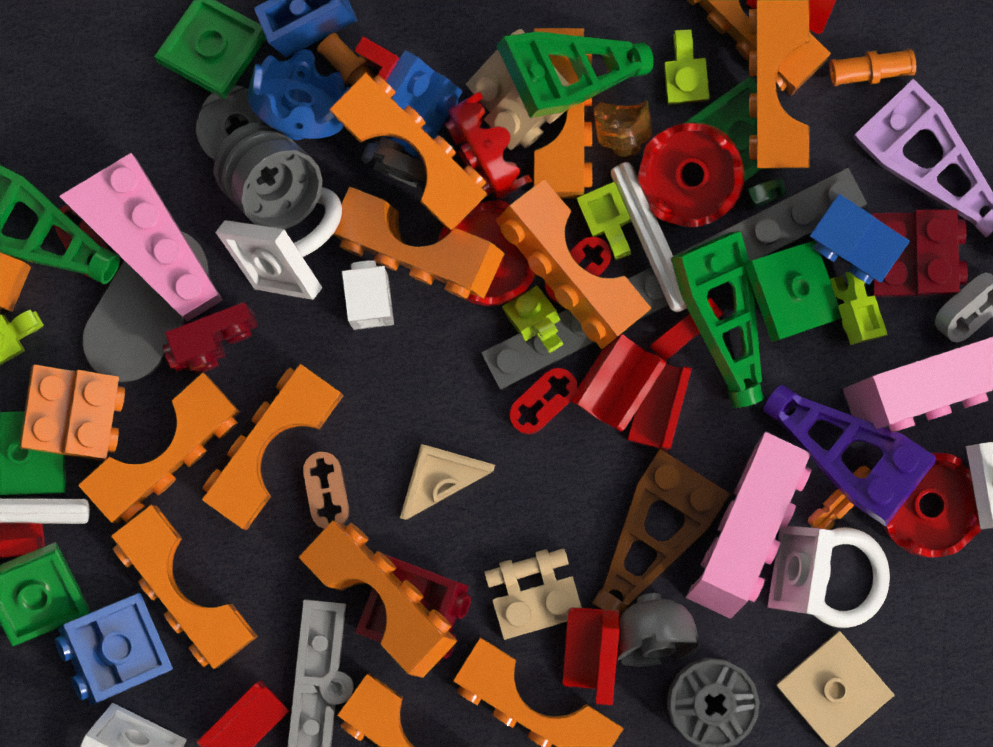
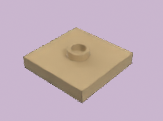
M837 631L775 684L828 747L837 746L895 696L840 631Z

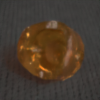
M647 100L629 106L613 105L601 101L594 108L598 142L602 146L613 148L614 154L617 156L627 157L637 154L641 150V144L652 136V125Z

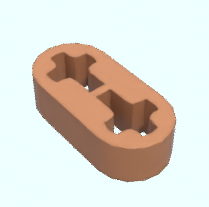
M316 452L306 459L303 467L313 521L321 528L325 529L330 524L326 517L319 516V510L325 508L324 494L330 493L333 505L341 506L342 513L335 515V521L344 525L349 517V505L342 467L334 455L327 452ZM324 459L327 465L334 466V472L329 473L327 477L329 488L322 489L321 479L311 474V469L318 466L317 460Z

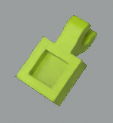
M691 29L675 31L673 41L676 61L664 62L667 105L708 101L709 89L706 58L693 59Z
M615 182L578 197V204L592 236L597 237L605 233L616 261L631 255V250L621 229V226L630 223L631 219Z
M850 272L846 273L849 283L848 287L843 276L830 279L835 296L844 301L843 304L838 305L850 345L888 335L875 296L867 297L864 281Z
M538 286L502 306L506 317L524 341L536 335L549 353L564 345L556 334L558 330L554 325L560 321L559 315Z
M28 310L13 319L11 323H9L5 315H0V365L24 352L25 349L19 340L44 326L36 311Z

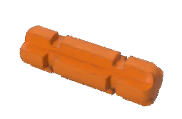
M861 466L853 475L858 478H866L871 470L866 466ZM837 489L823 503L824 508L822 510L820 508L817 509L809 517L808 522L812 528L830 530L835 525L834 520L836 518L838 520L841 519L854 505Z

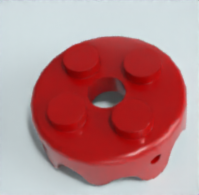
M479 91L448 110L450 120L444 123L454 143L456 145L462 143V146H460L461 150L458 153L465 166L469 165L474 170L477 169L478 174L485 180L486 184L482 189L487 193L486 196L493 193L496 198L502 199L532 182V179L529 175L516 179L520 173L518 166L515 163L503 160L502 154L510 142V133L505 127L497 126L489 129L479 127L483 119L482 116L485 113L482 104L478 103L484 98Z
M688 122L670 127L649 141L644 150L638 181L648 200L649 209L657 218L684 227H699L716 221L733 208L740 197L744 185L745 169L742 156L736 144L727 134L705 123ZM689 162L699 164L704 171L703 181L697 186L687 184L682 177V170Z
M505 201L479 202L455 227L493 243L505 253L485 298L469 294L467 301L473 304L494 306L510 302L523 294L536 276L530 268L526 257L515 244L510 243L504 237L501 227L495 221L511 205ZM445 226L439 234L438 242L451 232Z
M931 453L936 456L934 465L888 525L884 526L882 524L889 538L905 551L922 557H943L960 551L980 533L981 527L971 471L960 458L954 455ZM927 493L936 495L941 501V510L933 518L925 516L919 507L920 499Z

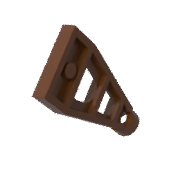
M659 449L636 486L603 588L600 589L592 603L602 610L619 611L620 617L629 607L628 605L710 527L730 493ZM655 501H663L684 516L683 527L667 541H657L647 534L644 527L649 507ZM637 540L657 552V558L641 576L633 575L624 567V560L632 543ZM609 591H620L622 593L623 600L621 601L617 599L616 597L611 595Z

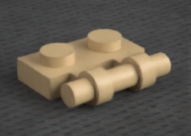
M564 548L548 553L547 549L535 552L536 557L515 563L507 560L499 563L500 567L485 571L489 587L505 583L508 595L493 599L504 640L567 622L569 608H582L573 576L558 581L555 578L553 569L569 564ZM541 573L544 585L520 591L517 579Z

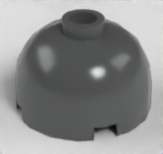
M651 593L638 597L636 599L637 604L628 607L619 617L617 657L618 661L621 659L622 664L625 666L644 667L661 665L662 662L659 658L674 653L675 661L695 654L700 649L693 616L683 605L670 599H662L661 594Z

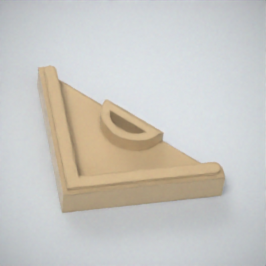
M421 444L400 518L407 520L492 473L495 465Z

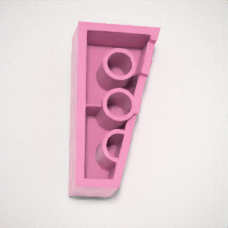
M132 153L60 195L187 322L223 301L143 168Z
M993 337L872 376L843 388L851 415L873 423L876 429L889 426L891 433L914 426L913 417L925 413L929 421L952 413L951 404L962 401L965 409L988 401L986 393L993 391Z
M767 432L763 434L756 443L734 491L737 497L735 501L732 500L718 526V530L721 531L719 538L715 537L700 565L705 570L695 584L691 585L686 595L687 599L730 619L748 600L755 602L765 579L759 577L764 563L769 565L772 563L780 546V542L775 540L779 527L786 528L794 514L796 505L790 503L795 490H803L812 469L806 467L811 455L808 451Z

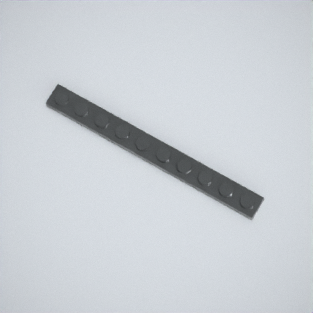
M847 168L678 254L729 232L741 231L749 261L770 255L812 234L838 194H841L860 208L865 207L867 202L852 173ZM652 267L628 278L629 282L651 307L637 321L669 306ZM567 309L558 314L560 321L554 324L558 330L556 334L564 345L551 353L545 349L536 335L524 341L521 335L517 334L481 354L499 390H502L595 342L585 335L579 321Z

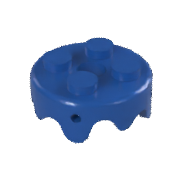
M302 49L297 51L287 61H278L274 56L270 55L264 60L262 65L255 64L247 91V98L252 111L263 122L282 132L286 137L293 140H302L304 138L320 139L330 137L340 132L344 127L330 113V108L351 87L345 88L344 80L339 72L330 74L328 77L321 76L315 68V56L313 53Z

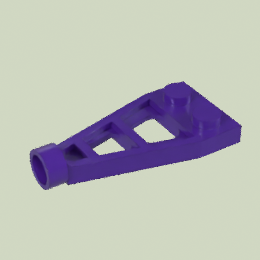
M780 385L775 389L764 407V412L779 421V424L797 444L811 454L810 458L853 505L884 526L888 525L936 461L935 455L899 432L891 433L890 429L885 427L876 429L871 422L805 399L784 385ZM794 406L796 408L795 412L792 415L787 416V414ZM817 420H824L843 431V434L831 450L823 449L808 435V431ZM861 441L879 448L883 453V457L866 478L854 476L842 462L841 455L852 442Z

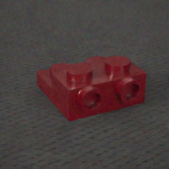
M916 210L914 213L871 214L910 241L881 283L876 279L872 280V296H954L960 292V285L967 284V262L965 260L959 261V244H965L967 230L965 220H958V210Z
M243 302L165 332L169 343L163 345V350L171 369L175 368L177 372L194 370L195 374H200L218 367L217 360L226 357L221 344L222 340H227L229 344L242 341L252 336L251 329L259 326L254 312Z
M385 554L396 567L392 573L402 583L407 580L422 593L424 597L420 602L429 612L435 609L448 620L452 626L448 630L451 634L457 618L463 619L469 610L471 596L466 594L469 586ZM372 587L355 633L381 643L386 631L387 613L382 598ZM455 644L449 649V651L443 656V658L447 659L452 654Z

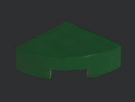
M779 178L749 188L744 197L749 208L754 209L785 196L787 190L782 179Z

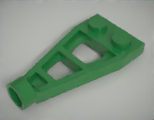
M536 31L504 36L496 45L530 118L563 113L630 77L647 75L652 70L654 62L650 47L643 42L632 44L627 41ZM586 54L601 55L609 73L596 76ZM548 55L568 57L579 81L570 86H562Z
M0 165V252L19 260L86 274L102 284H107L119 267L120 256L105 247H101L27 179ZM17 202H23L37 214L39 220L30 237L25 240L6 237L1 231ZM52 225H57L70 234L73 239L62 256L41 249V245ZM93 255L90 263L88 264L90 256Z
M741 231L729 232L671 257V262L682 299L728 386L731 405L733 408H741L762 401L764 396L760 385L762 375L754 291L744 266L745 263L749 262ZM729 282L733 289L734 311L732 316L719 320L708 303L707 294L710 289ZM738 326L741 334L742 355L732 359L723 341V333Z

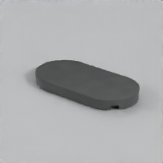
M182 232L209 276L208 260L202 247L195 239ZM124 260L85 326L83 333L85 356L95 371L100 374L118 376V382L142 379L151 375L165 357L163 345L169 343L165 332L183 326L186 320Z

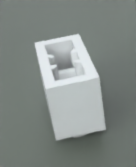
M361 261L352 263L351 270L342 271L348 322L353 330L394 325L389 279L385 267L376 266V261Z

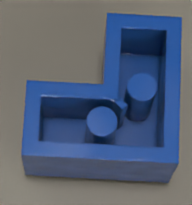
M268 0L254 8L269 44L285 58L357 21L349 0Z
M838 194L810 235L817 240L813 249L835 262L838 256L853 264L849 272L870 285L873 279L880 283L884 280L910 242L841 194Z

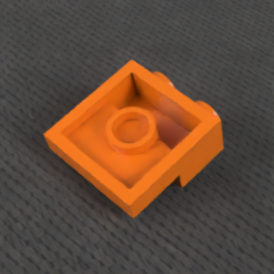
M33 365L31 367L19 448L100 461L107 459L108 452H115L119 429L112 427L114 411L121 412L125 396V388L118 386L119 377L82 370L70 371Z

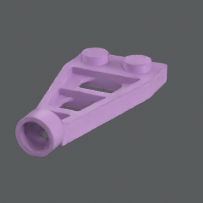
M912 79L853 136V139L882 168L950 210H958L960 216L974 224L987 237L993 232V191L943 108ZM922 129L932 131L943 149L941 161L932 168H922L908 160L903 154L904 145ZM949 164H957L971 182L970 190L962 197L952 195L937 182V176ZM988 206L991 211L982 218L979 215L980 209Z

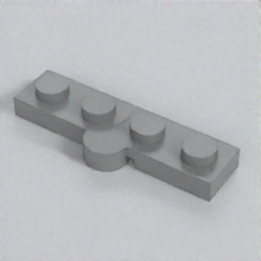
M314 600L303 601L288 747H331L336 704L346 702L353 694L354 682L346 672L339 670L346 604Z

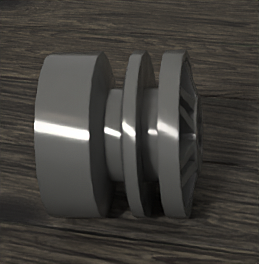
M265 122L249 123L234 130L222 142L215 155L213 172L217 186L254 225L285 230L300 223L308 216L320 198L323 180L319 166L292 139L270 127Z
M704 657L688 662L675 672L667 687L665 705L671 723L685 739L699 747H730L736 745L750 734L758 719L760 700L754 682L743 669L723 659ZM720 693L723 696L720 699V704L723 706L722 711L717 713L712 710L707 715L705 710L708 705L704 698L708 694L716 697Z

